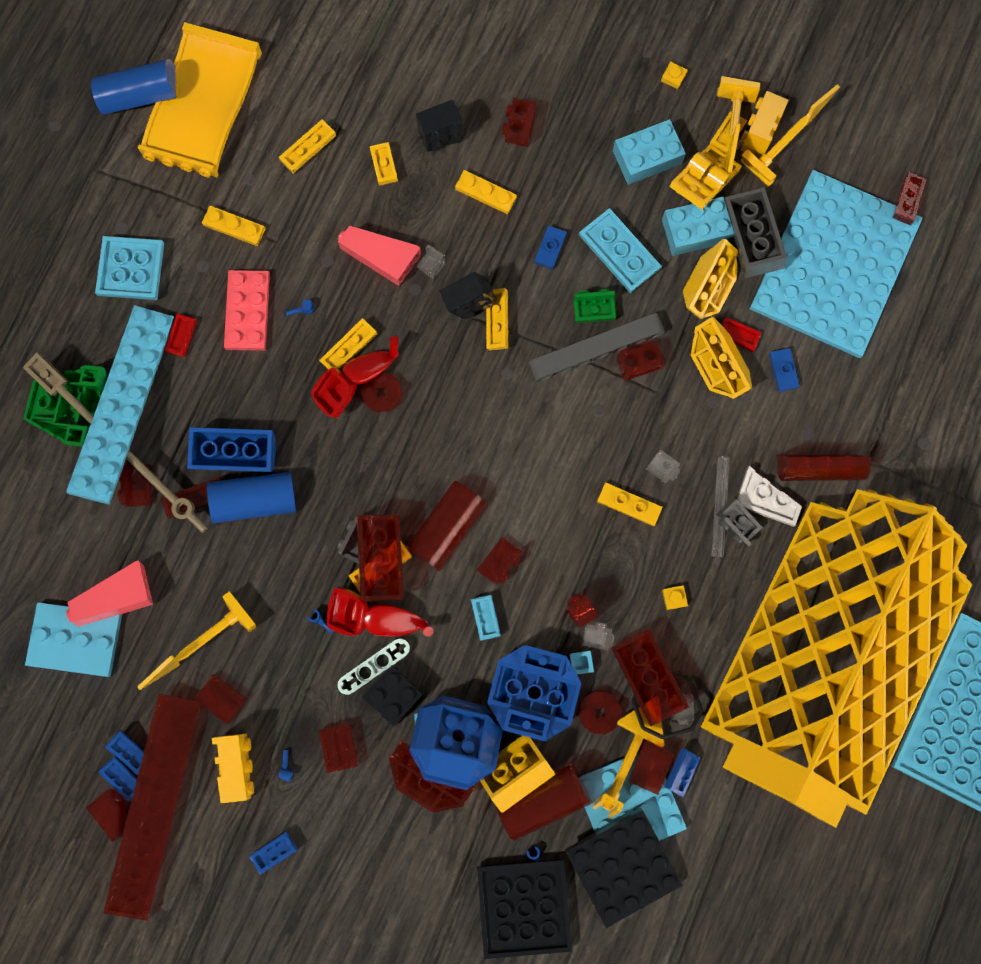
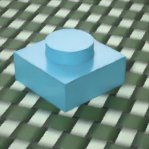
M591 651L569 654L570 663L576 674L594 672Z

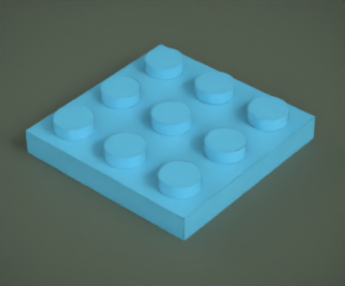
M103 236L95 294L106 297L157 300L164 242L162 240Z

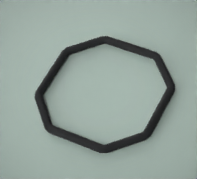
M673 672L641 681L632 697V704L641 729L660 739H668L693 731L703 713V707L694 684ZM672 676L690 685L699 711L691 727L662 735L645 727L636 699L644 684Z

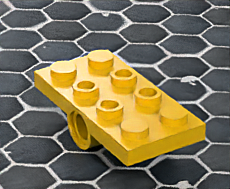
M710 144L703 152H697L688 166L672 181L669 187L702 210L733 179L742 166L734 161L732 172H727L726 154Z

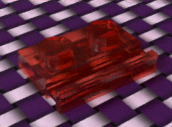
M212 674L209 681L206 682L194 698L195 701L227 725L230 724L242 708V705L248 700L215 674Z
M350 723L319 730L327 773L358 767Z
M644 741L628 782L659 795L674 754Z

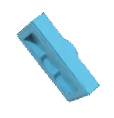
M488 595L471 599L480 641L500 637L501 634L492 596Z

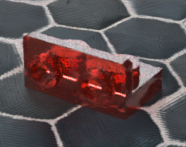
M124 463L119 477L121 482V489L118 490L119 502L125 507L152 506V484L133 465ZM144 464L152 472V466Z
M501 537L477 571L496 586L499 582L503 584L510 575L507 571L511 566L516 567L521 561L522 557L520 554L522 551Z

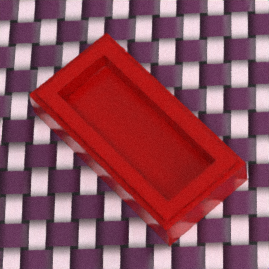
M176 314L164 348L166 353L185 358L197 319Z
M724 317L721 325L730 334L735 345L754 352L762 332Z

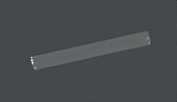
M726 456L718 457L712 543V557L722 558L724 556L725 529L718 523L721 520L716 514L727 504L730 458Z

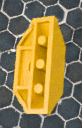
M726 239L719 241L700 257L683 289L686 308L699 319L720 312L737 279L736 257L738 256V250Z
M714 317L696 326L691 357L708 389L733 399L751 390L752 383L749 369L732 337Z

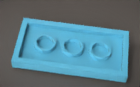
M610 208L579 232V236L630 294L662 267Z

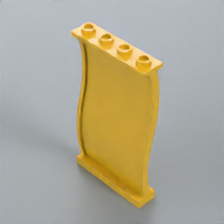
M184 22L182 27L183 36L174 62L176 98L155 103L142 144L138 146V149L143 158L148 161L154 162V160H157L169 167L174 165L187 172L195 171L204 177L213 176L217 178V170L228 135L244 102L257 60H260L262 52L258 42Z

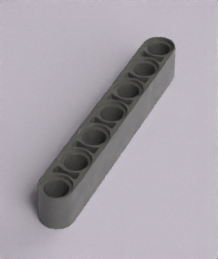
M658 313L650 314L530 361L529 366L536 382H542L663 335L665 330Z

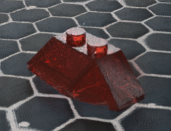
M400 740L389 758L396 790L432 813L463 807L474 786L464 790L424 780L420 769L409 752L410 745Z

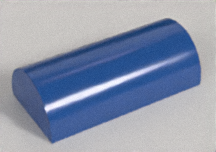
M170 59L93 77L91 89L99 111L104 115L176 98L175 65Z
M189 427L187 469L273 471L276 458V439L273 430Z
M291 472L207 482V497L212 524L296 513Z

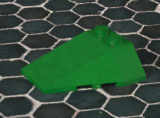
M85 365L81 366L78 370L64 371L62 375L69 381L64 387L94 415L108 378L105 368ZM33 380L23 419L47 432L52 437L59 439L66 445L83 447L91 424L59 393L56 396H52L36 380Z

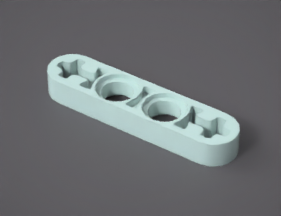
M403 639L394 640L341 677L338 681L339 691L349 695L359 690L386 671L391 665L406 657L410 652L409 643ZM397 643L405 644V653H396L394 656L397 659L393 661L392 656L387 650L390 648L391 652L397 649ZM382 654L389 658V662L385 667H381L377 663V658ZM362 667L370 668L371 676L369 678L363 679L360 677L359 672ZM353 673L362 682L360 685H358L357 681L351 685V690L343 689L345 679L347 681L354 679Z

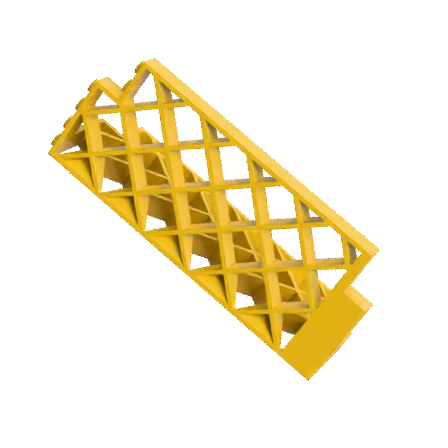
M857 489L847 510L842 507L835 509L823 502L819 504L810 502L701 725V728L733 744L723 768L787 800L835 828L846 806L865 815L867 814L972 587L971 582L966 578L967 576L958 570V564L967 544L961 539L962 536L953 530L954 527L945 521V517L936 511V507L927 503L919 505L910 499L899 500L890 494L879 495L870 489H866V491ZM894 510L921 517L900 527ZM821 516L840 520V522L822 531L818 525ZM886 516L892 532L865 544L860 528ZM851 533L857 549L832 561L826 545ZM898 546L905 562L877 575L871 559ZM817 550L822 566L799 577L796 567L800 559ZM863 563L869 580L843 592L837 575ZM828 580L834 597L809 608L804 591ZM875 594L881 613L855 624L849 606ZM795 597L800 613L777 623L774 612L778 604ZM839 611L845 629L820 640L815 622ZM805 627L810 646L787 656L782 638ZM771 643L777 661L754 671L751 660L755 651ZM851 643L857 663L832 674L826 654ZM816 660L822 679L797 689L792 670ZM781 675L787 695L764 704L759 685ZM748 690L753 710L732 719L729 705L733 697ZM827 693L833 715L808 724L802 704ZM792 709L798 730L774 739L768 718ZM841 715V724L839 725L838 718ZM757 724L763 745L755 744L735 733ZM802 744L809 764L808 768L778 753Z

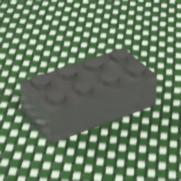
M765 187L725 197L726 208L734 231L732 238L735 248L738 250V258L744 278L784 269L787 256Z

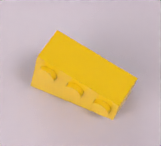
M766 91L764 98L759 97L755 106L758 109L757 114L752 113L747 124L751 127L749 131L745 130L740 142H743L740 150L745 152L748 149L758 158L765 154L783 115L788 99Z
M247 733L213 737L212 744H217L218 756L214 758L215 764H219L217 780L220 802L228 803L251 799V795L254 794L253 781L250 782V773H252L253 765L248 755V751H251V739L247 738Z

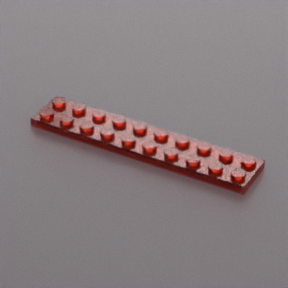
M161 693L158 695L103 911L104 914L148 921L202 704L201 701Z

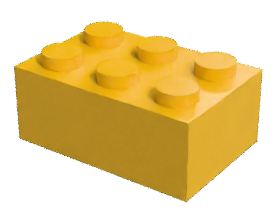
M522 735L498 753L495 771L480 782L491 800L503 813L553 777L555 773L532 739Z

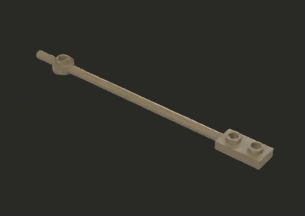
M36 352L23 368L50 395L56 396L59 393L91 424L94 415L64 387L69 381L48 360ZM130 450L128 451L126 459L172 503L173 515L178 519H188L200 532L204 533L208 526L194 514L195 506L193 502L187 498H178ZM183 505L187 506L185 513L182 511Z

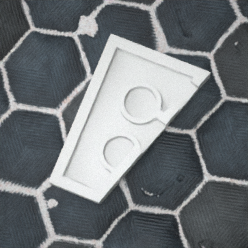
M750 466L747 468L737 500L746 510L792 527L796 526L802 506L784 492L770 484V481L757 474Z

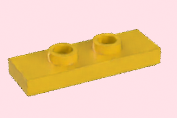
M606 482L597 500L602 505L653 527L662 510L661 506Z

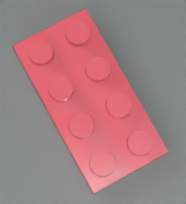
M228 270L225 350L266 351L269 271Z

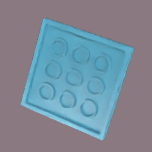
M652 746L637 752L619 791L618 801L622 802L624 806L621 812L612 818L607 816L609 811L602 806L596 810L592 806L598 797L604 793L606 794L607 790L611 788L624 758L573 779L594 832L603 829L639 808L643 809L659 841L687 829L672 792L664 788L667 780Z

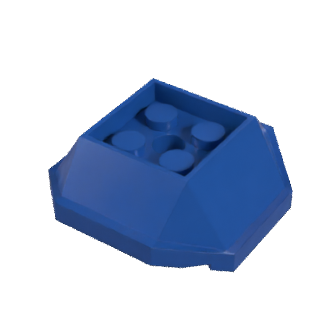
M524 645L498 660L487 703L502 730L547 741L571 726L581 681L567 656ZM533 686L538 687L540 690V696L537 699H531L528 695V690Z
M443 695L419 707L409 752L420 769L424 780L468 790L495 771L503 730L485 706ZM452 735H459L462 741H455Z

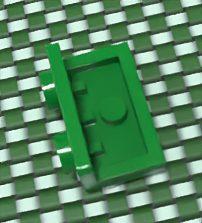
M601 289L598 292L590 293L584 290L574 294L575 323L615 320V291Z

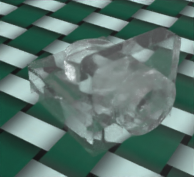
M671 694V720L677 721V725H690V720H694L696 717L694 716L693 694Z

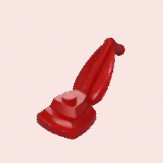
M392 336L389 338L390 352L376 351L358 356L347 362L342 371L337 368L328 369L311 390L312 398L317 406L329 417L338 418L352 400L357 384H364L374 379L399 356L398 337Z
M343 587L335 588L332 592L327 611V626L337 633L349 636L359 635L366 628L373 635L386 637L407 635L419 629L427 637L433 634V628L428 625L427 620L421 619L418 615L408 610L383 604L370 607L361 596Z

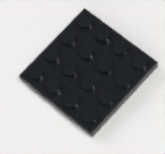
M642 808L633 811L565 849L606 928L683 886Z
M564 859L477 866L484 959L572 952Z

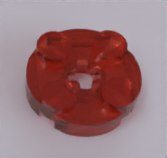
M382 372L374 379L362 385L361 395L365 405L371 411L376 413L390 412L400 404L402 389L400 382L395 376ZM385 388L387 395L385 397L382 395L378 397L377 390Z
M593 692L583 698L579 705V718L586 730L594 734L605 735L618 726L617 721L621 719L622 709L613 695L607 692ZM603 707L606 715L604 718L599 717L597 719L594 710Z

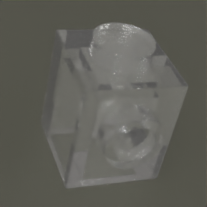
M660 449L646 470L664 483H667L669 479L674 481L680 471L677 468L680 463Z
M595 622V626L586 624L582 646L608 651L609 647H613L615 635L611 634L612 629H608L607 624Z

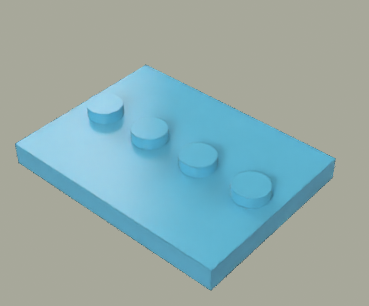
M37 602L25 666L111 677L122 614L78 627L68 620L66 610L69 607Z

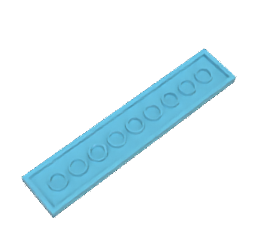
M134 305L69 482L67 494L110 505L173 326L174 316Z

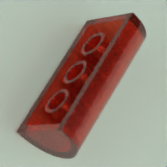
M859 454L777 455V472L780 481H863L868 479L871 470V457Z
M453 481L406 548L440 572L488 504L465 485Z
M358 515L357 537L360 602L403 600L400 515Z
M650 629L611 648L650 727L689 708Z
M574 763L555 771L553 777L503 813L497 807L501 822L513 841L593 804Z

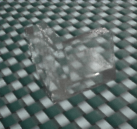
M428 244L426 254L418 263L417 268L434 279L445 265V257Z

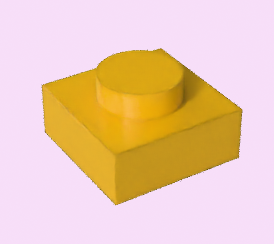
M670 62L661 78V82L679 89L688 70Z
M684 585L662 590L666 610L688 606Z

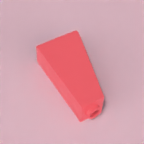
M349 226L346 231L343 230L338 237L340 249L398 286L401 285L421 256V249L417 245Z
M140 561L133 562L69 601V609L66 610L68 620L79 627L153 605L144 565Z

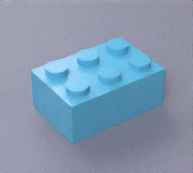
M670 119L617 139L613 147V153L628 185L681 165L686 154Z
M724 197L712 199L702 210L694 204L665 210L662 218L672 256L713 247L722 239L730 242L734 235Z

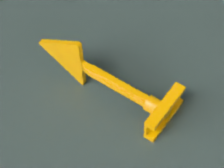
M722 76L717 90V97L728 98L733 102L729 132L730 145L725 157L727 172L731 173L741 126L739 124L741 103L743 101L755 103L760 90V83Z
M837 84L811 106L809 113L801 118L767 154H763L758 159L747 149L742 154L743 158L740 161L769 187L776 178V175L768 168L772 160L814 119L838 91L840 86Z
M230 591L222 596L230 612L224 615V618L181 650L176 657L171 655L138 686L139 690L179 667V661L189 657L229 625L232 626L239 621L248 632L256 628L255 623Z
M655 696L638 707L645 727L663 735L659 696ZM635 710L617 721V725L634 733L635 736L611 788L607 790L606 794L604 793L598 797L592 806L595 810L602 806L609 811L607 816L610 818L620 813L624 806L622 802L618 801L619 791L643 739L660 748L664 747V739H660L641 729Z

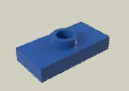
M548 225L534 263L553 270L567 232Z
M790 348L770 352L769 357L778 392L798 389L800 385Z
M121 729L105 745L107 750L136 775L153 758Z
M681 748L664 788L684 797L701 757L687 749Z
M116 756L112 757L98 771L128 802L145 787V784Z
M288 831L251 854L249 858L261 875L296 852L298 848Z

